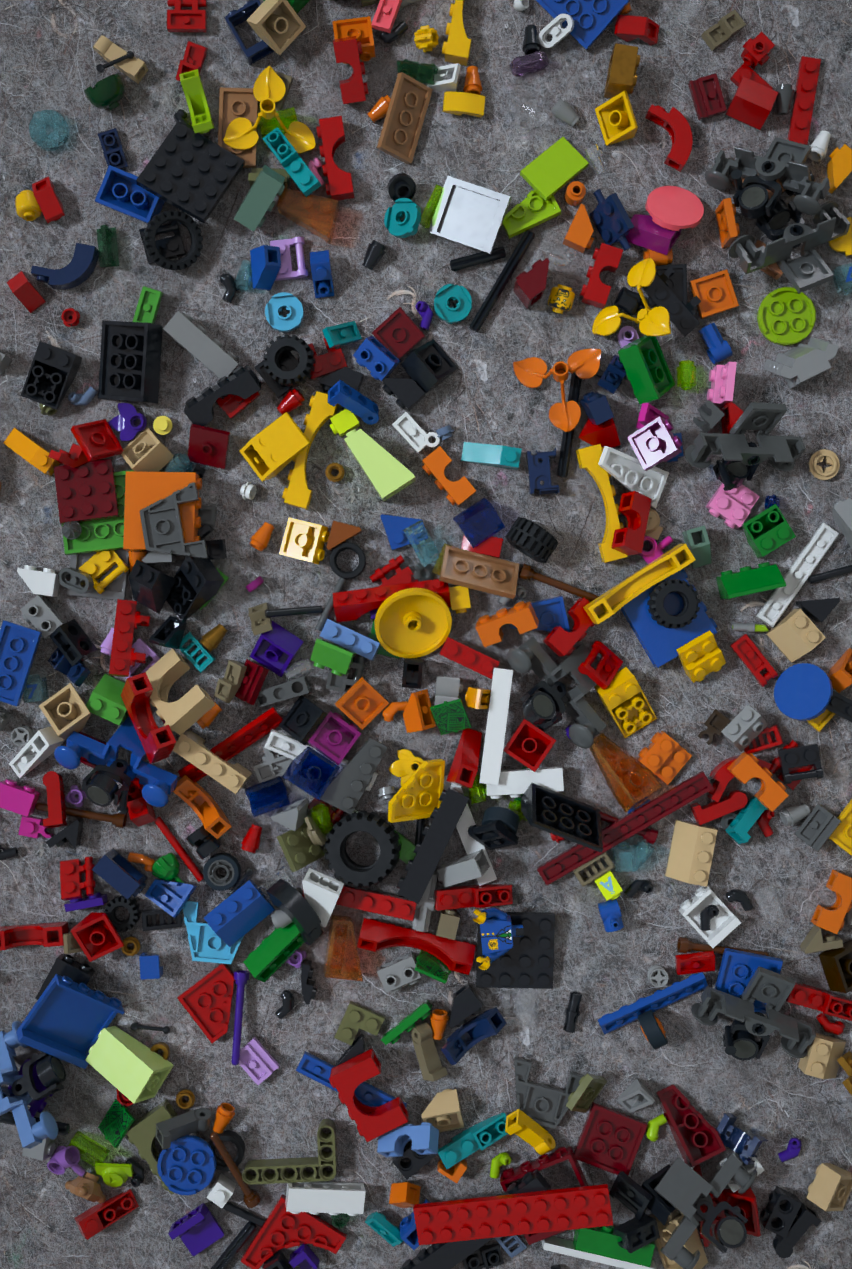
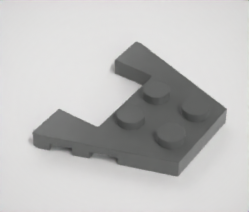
M195 482L139 511L146 550L208 559L205 540L185 543L179 504L199 501Z
M515 1057L517 1109L522 1110L539 1125L556 1129L569 1109L566 1107L569 1095L576 1091L579 1081L584 1075L570 1071L565 1090L528 1081L532 1061Z

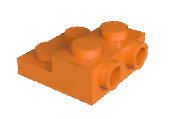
M370 16L332 21L334 39L356 36L357 41H361L362 54H359V59L369 61L371 58L376 57Z
M661 731L651 738L650 741L652 743L648 748L644 747L640 751L638 761L668 785L692 755L669 735Z

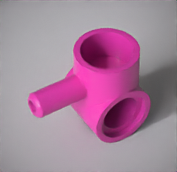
M646 536L644 541L650 544V550L645 552L642 549V553L638 555L642 556L646 563L649 564L664 554L662 550L671 544L673 539L667 536L657 544L654 538Z

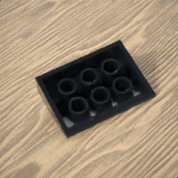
M102 320L98 398L158 404L163 325Z
M530 784L521 797V812L531 826L598 852L603 851L600 809L537 784Z

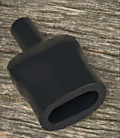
M626 287L620 290L614 302L615 306L630 315H635L641 309H645L639 293L633 292Z

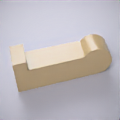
M103 35L100 36L93 46V49L107 62L127 54L125 50ZM135 57L125 59L113 65L137 84H139L148 71L145 62Z

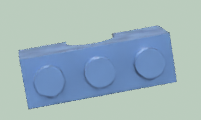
M327 619L320 634V637L371 661H374L381 647L378 641L331 619Z
M422 1122L421 1125L416 1126L414 1124H404L403 1127H397L378 1137L377 1152L385 1157L403 1156L406 1143L412 1140L411 1150L419 1155L438 1154L439 1130L429 1122Z

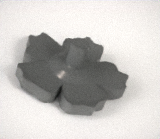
M418 563L415 566L417 569L413 574L415 580H434V574L431 573L433 570L429 564Z

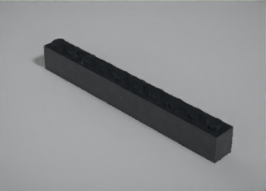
M536 1169L533 1172H527L521 1181L512 1183L506 1192L496 1196L551 1190V1186ZM493 1238L432 1244L429 1248L420 1250L412 1260L408 1259L405 1261L400 1269H451Z

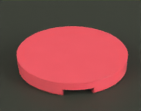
M662 186L654 189L648 195L645 209L653 218L652 221L672 231L695 228L701 222L704 214V207L700 199L692 192L676 186Z

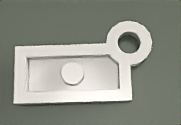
M407 412L392 424L417 453L424 449L426 445L434 448L439 444L440 438L437 437L438 434L435 432L426 434ZM429 437H435V443H430L428 441Z

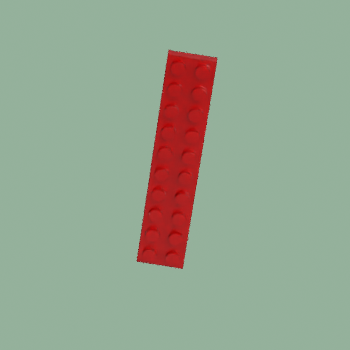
M608 1184L414 1204L413 1206L419 1245L614 1225Z

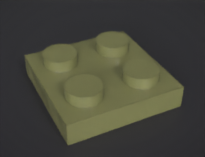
M306 822L296 831L290 829L277 836L292 872L298 871L324 856L321 846L314 845L310 840L306 830Z
M587 1073L580 1079L576 1091L569 1095L566 1107L571 1111L586 1113L607 1083V1080L602 1076Z

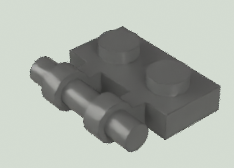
M358 655L356 663L352 662L350 668L355 669L353 679H348V674H343L342 677L331 673L332 669L329 668L326 689L345 692L346 685L353 686L361 678L362 671L365 670V657Z

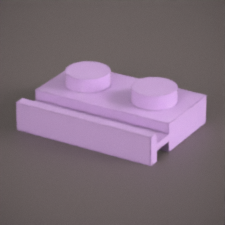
M256 1037L240 1049L239 1065L257 1085H260L280 1066Z

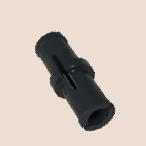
M570 992L568 1007L565 1008L566 1018L563 1030L569 1033H575L577 1018L580 1016L579 1008L582 994L579 992Z

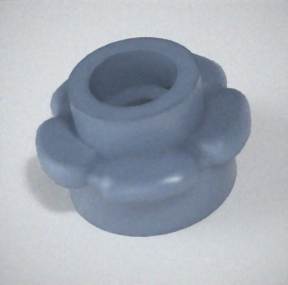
M450 425L436 430L437 437L441 438L442 441L452 437L451 433L454 430L451 429Z

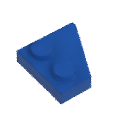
M380 515L392 550L428 538L421 519Z
M155 879L145 896L174 918L178 916L197 886Z

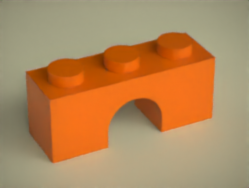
M441 446L422 460L424 464L422 469L428 476L432 474L436 479L434 481L435 485L440 491L442 489L445 490L448 494L446 498L452 505L456 504L459 507L476 493V489L465 476L455 482L449 481L445 477L444 471L452 463V460Z
M522 601L508 610L503 608L492 616L484 615L480 617L475 628L485 648L502 641L504 634L501 626L504 624L514 625L518 629L519 634H523L538 628L539 620L531 602L525 603Z
M743 752L727 769L743 784L757 777L761 782V787L754 796L768 810L773 812L789 796L785 792L787 788L780 781L775 782L771 778L773 774L766 767L762 769L757 764L759 760L752 753L748 755Z
M833 869L825 887L836 893V902L830 907L818 904L811 922L820 928L838 934L844 926L846 913L852 907V877Z

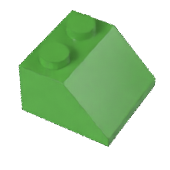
M317 638L310 660L314 661V666L324 669L326 666L332 669L331 673L342 677L343 674H348L356 653Z
M104 674L86 704L89 711L114 724L122 725L129 715L121 698L125 682Z

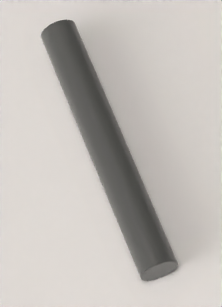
M339 578L315 629L322 632L334 607L333 593L342 591L347 581L346 579Z

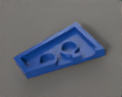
M562 595L531 603L539 620L538 628L534 630L551 632L554 627L561 626L565 631L570 632ZM509 624L511 629H517L514 625Z

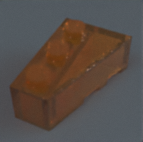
M284 188L277 204L279 213L296 224L303 226L312 234L319 236L331 245L339 212L338 200L313 194L305 197L300 191Z
M331 914L323 969L324 976L327 978L363 981L351 917Z

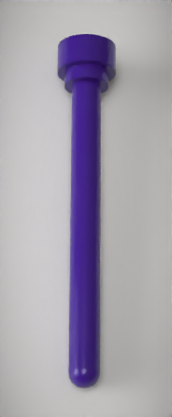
M242 970L234 971V980L237 984L232 1064L234 1066L239 1064L244 989L247 980H249L250 973L249 971Z

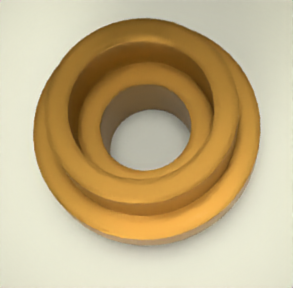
M331 463L327 466L325 474L331 482H339L343 479L345 471L342 465ZM334 469L339 471L337 476L332 475Z
M129 936L123 940L124 946L121 947V950L125 955L134 956L139 952L141 945L136 937ZM128 943H133L134 948L130 949Z
M183 1089L177 1094L176 1103L182 1109H189L195 1103V1095L191 1090ZM183 1096H188L189 1101H184Z

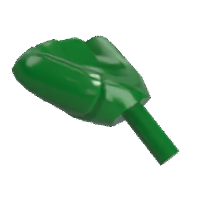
M168 853L155 861L152 866V874L155 877L166 881L174 879L176 882L184 883L177 876L180 871V864L173 853Z

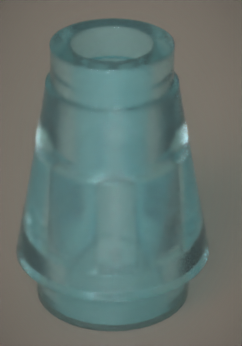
M243 260L234 281L236 288L239 290L250 291L251 287H253L251 261Z
M184 453L175 454L164 472H184L189 468V457Z

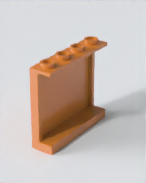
M126 471L123 549L131 552L146 550L139 511L160 499L172 495L173 492L187 487L192 482L196 483L199 501L179 504L185 543L201 541L200 536H198V528H201V517L198 516V509H201L202 500L199 497V490L202 489V478H199L196 472Z

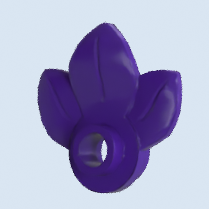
M119 403L118 410L120 415L109 421V425L114 430L120 432L121 441L134 439L136 434L143 431L147 426L146 417L141 413H137L135 407L128 403ZM141 420V424L136 426L135 421Z

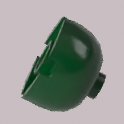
M116 73L98 81L93 88L91 86L84 90V93L95 107L100 109L109 108L111 111L120 106L118 102L123 98L125 91L123 82L119 74Z

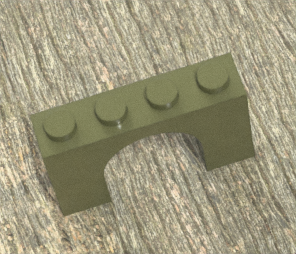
M166 1099L133 1123L126 1134L129 1142L137 1147L140 1157L150 1165L151 1172L159 1177L162 1187L172 1195L174 1192L168 1189L158 1174L157 1164L160 1153L155 1146L156 1124L178 1115Z

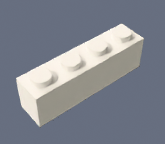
M561 766L538 767L536 772L529 768L501 770L499 785L486 784V795L491 796V799L502 798V795H510L511 798L521 797V794L525 793L531 783L559 793V791H564L563 768Z
M287 1183L286 1212L292 1214L309 1212L313 1215L320 1213L338 1215L339 1213H344L350 1216L363 1214L366 1193L364 1183Z

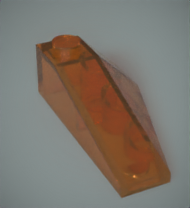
M603 733L593 738L594 743L589 749L614 797L625 812L642 803L662 787L648 768H643L639 765L634 757H629L621 751V747Z

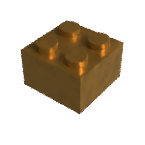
M615 43L609 62L604 93L605 98H613L624 90L627 91L628 95L633 93L637 81L636 70L641 56L637 55L638 47Z

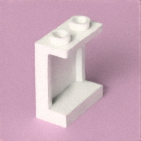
M702 886L695 891L693 898L687 899L681 904V908L678 911L706 942L714 948L741 922L708 886ZM708 905L717 906L719 914L710 920V930H701V911Z

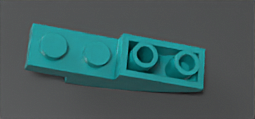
M278 127L262 138L305 197L322 186Z
M503 1112L475 1124L452 1137L451 1142L438 1149V1155L445 1168H451L480 1149L482 1151L508 1134L505 1132L506 1114Z

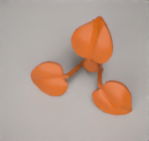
M590 348L576 351L570 355L567 364L563 361L556 362L553 369L551 368L548 373L546 363L537 357L513 362L517 379L528 388L540 387L543 379H547L551 374H553L555 381L560 382L562 403H555L551 406L549 419L555 427L564 432L572 431L578 425L581 417L578 403L575 401H565L564 381L568 379L569 372H575L576 376L580 379L594 377L600 367L601 350Z

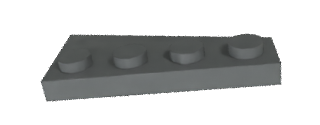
M370 737L349 763L341 769L339 774L319 793L317 798L348 814H352L388 747Z

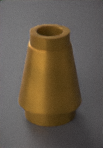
M219 623L204 634L199 642L211 652L213 649L216 650L228 631Z

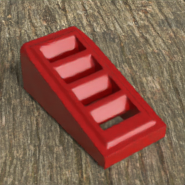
M778 725L766 727L758 735L761 745L757 746L754 739L752 741L754 748L750 749L748 745L744 752L750 754L783 744ZM771 731L774 732L776 741H772L770 735ZM764 733L766 734L769 742L767 744H765L762 734Z

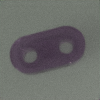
M536 51L532 54L514 58L510 64V69L514 76L520 77L545 69L549 64V60L545 52Z

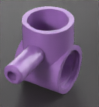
M58 1146L47 1163V1168L57 1175L64 1174L69 1167L80 1177L86 1171L78 1164L80 1152L75 1146Z

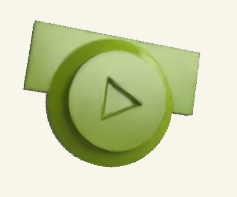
M95 1164L96 1175H101L104 1183L110 1187H119L127 1181L128 1177L133 1176L132 1164Z

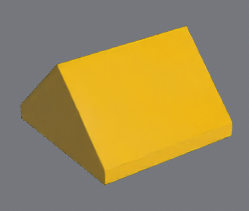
M626 90L595 108L606 146L634 138L638 126Z

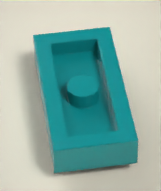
M355 321L326 327L322 330L329 348L358 342L362 339Z
M376 1211L365 1220L367 1225L393 1247L403 1242L400 1237V1229L387 1221L382 1213Z

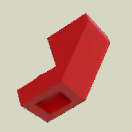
M618 15L616 17L614 34L626 42L640 38L652 46L657 44L660 25L648 17Z
M49 176L32 184L34 196L47 223L57 221L65 215L63 205L55 193L53 182Z
M74 443L69 453L61 449L59 452L51 450L48 456L71 468L89 462L81 447Z

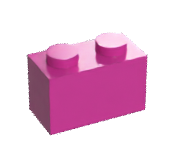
M11 779L1 781L0 808L26 817L33 815L40 792L35 791V788L32 786H19L16 781Z

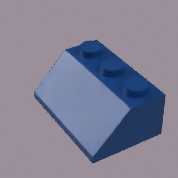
M111 165L107 169L95 199L96 203L145 223L151 221L152 217L161 212L165 201L138 186L136 183L137 176Z
M249 880L208 913L204 919L212 930L231 947L270 915L275 908L256 884Z

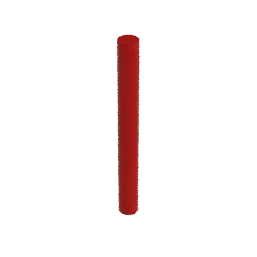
M161 817L156 818L155 824L198 882L203 880V874Z

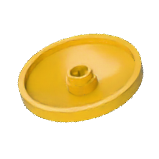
M408 588L392 594L380 605L374 620L375 633L381 646L389 653L402 658H418L434 652L446 641L452 626V617L447 603L437 593L424 588Z

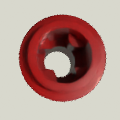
M295 388L287 393L276 408L282 415L286 412L290 413L303 405L302 402L305 401V398Z
M251 825L241 842L242 850L254 854L259 850L263 827Z

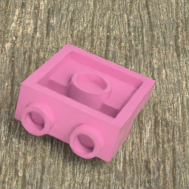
M729 361L725 365L717 364L713 367V370H710L709 381H711V389H708L707 400H710L716 407H723L727 403L733 402L737 362Z
M722 483L706 505V508L709 509L708 512L712 516L724 519V523L732 529L740 528L760 496L743 484L737 488L725 491L723 489L725 486Z

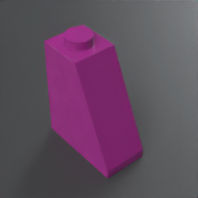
M634 214L631 218L634 228L629 231L626 237L628 242L668 255L680 237L682 229L679 231L668 230L654 223L650 215Z

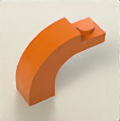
M186 775L177 782L173 792L194 810L202 821L205 830L219 839L232 827L225 813L196 781L193 782Z

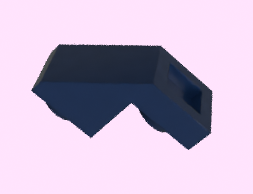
M59 648L51 654L48 660L55 670L65 674L78 687L82 685L91 673L83 662L72 667Z

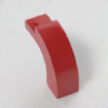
M652 104L645 118L664 128L669 133L672 141L671 151L664 163L681 172L690 156L693 145L690 125L684 115L676 108L672 107L670 112L667 113L663 107Z
M739 756L730 757L713 769L709 777L715 779V782L711 783L714 789L707 792L709 793L707 797L719 802L727 784L735 777L727 768ZM757 758L759 760L757 764L762 769L764 767L768 770L770 769L772 764Z

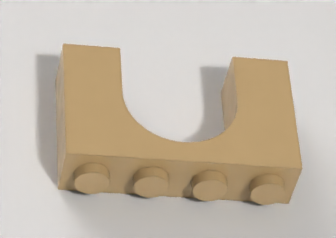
M172 648L146 671V674L153 688L150 703L158 709L156 711L157 715L162 720H165L164 726L169 725L172 732L174 731L181 736L216 704L210 695L198 684L179 700L168 703L170 688L190 669L183 656Z
M193 731L184 732L177 740L173 751L237 794L253 773L239 763H228L212 753L203 745L206 740Z

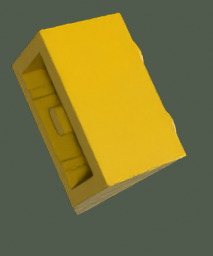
M286 412L254 436L239 451L260 480L265 481L274 478L310 442L288 412Z
M627 667L616 673L608 688L603 690L599 685L594 686L599 698L624 738L657 719L638 681Z

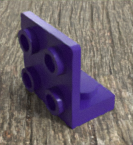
M202 1203L174 1222L168 1234L172 1240L179 1236L192 1256H195L222 1238L225 1233L205 1203Z

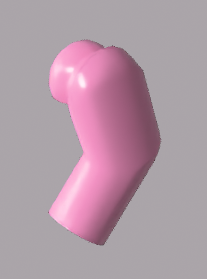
M314 158L309 161L308 168L320 184L323 185L325 182L318 173V168L322 166V163L318 158Z

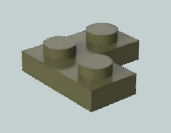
M350 1001L334 1038L352 1046L359 1028L377 1036L385 1016Z

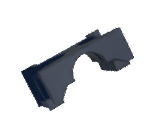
M556 448L549 452H537L536 450L535 455H531V451L526 452L529 471V495H533L534 490H538L539 496L542 494L559 493V485L551 486L549 458L556 457Z
M724 1113L716 1129L721 1134L719 1136L724 1146L736 1152L746 1165H753L755 1161L752 1160V1157H758L755 1154L762 1141L768 1140L763 1136H754L752 1138L734 1124L737 1119L735 1115Z

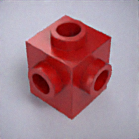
M760 32L754 39L750 38L743 45L744 50L741 57L746 65L755 69L759 64L763 66L770 58L769 54L775 45L763 32Z

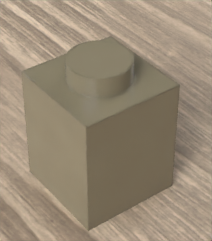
M441 910L436 936L455 940L460 921V914L457 913V910Z

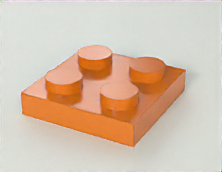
M726 198L721 201L715 210L722 248L730 247L731 243L740 233L739 224L735 222L734 217L736 215L735 204H732L731 198Z
M727 269L689 282L693 296H697L701 300L697 305L701 319L739 306Z
M363 677L335 703L336 707L362 730L389 704Z

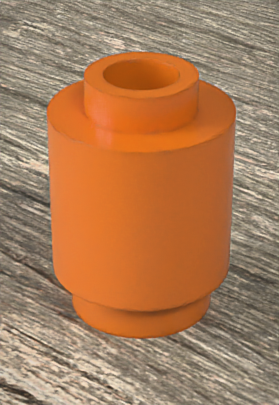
M573 181L568 185L565 200L569 205L578 206L582 203L586 194L584 184L579 181Z
M647 249V251H644L643 260L652 258L656 266L671 264L673 260L672 249L668 255Z

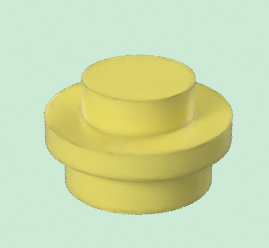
M159 416L154 420L153 428L159 435H167L172 431L173 423L168 417Z

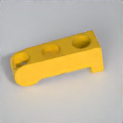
M517 1109L506 1116L505 1132L509 1135L515 1133L533 1146L538 1154L544 1155L555 1148L556 1144L553 1136L522 1110Z

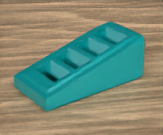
M191 632L182 638L179 649L200 673L204 672L216 658ZM191 639L193 642L184 648L183 645ZM196 645L197 648L190 654L188 651ZM201 650L203 653L195 659L193 656ZM206 656L207 659L200 665L199 661Z

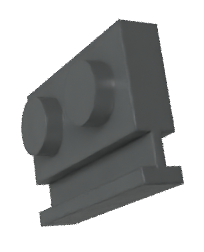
M817 804L795 835L819 852L842 821Z

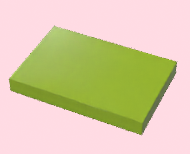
M562 137L520 171V175L547 201L586 169L589 163Z

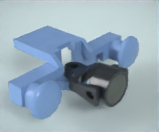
M14 1021L11 1031L8 1033L0 1032V1116L12 1110L22 1147L31 1149L42 1143V1140L47 1137L52 1140L55 1139L58 1135V1126L55 1118L47 1111L41 1112L40 1121L36 1122V1119L28 1111L27 1105L32 1099L41 1100L64 1089L60 1083L65 1081L66 1073L59 1058L42 1052L40 1054L34 1053L31 1060L24 1063L22 1067L23 1076L19 1075L14 1057H16L15 1048L19 1046L27 1048L28 1046L18 1041L16 1031L22 1023ZM34 1065H36V1070L40 1081L47 1088L41 1093L38 1091L34 1083ZM1 1085L12 1086L11 1090L15 1098L9 1096L4 1098Z

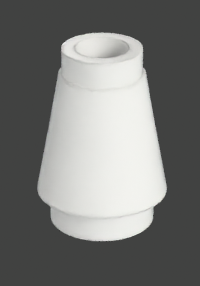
M820 131L819 135L810 145L812 151L809 158L811 160L819 162L826 157L831 137L829 132Z

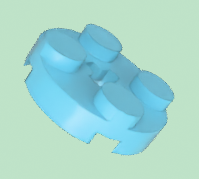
M287 292L277 293L272 296V299L265 306V317L271 327L279 332H290L298 328L304 317L303 306L299 299ZM282 308H286L287 311H290V313L287 314V317L279 315V312L282 311Z

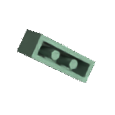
M264 165L238 208L234 220L253 232L257 226L261 228L266 219L264 217L266 211L271 212L276 203L273 201L276 195L280 196L285 188V185H283L285 177Z

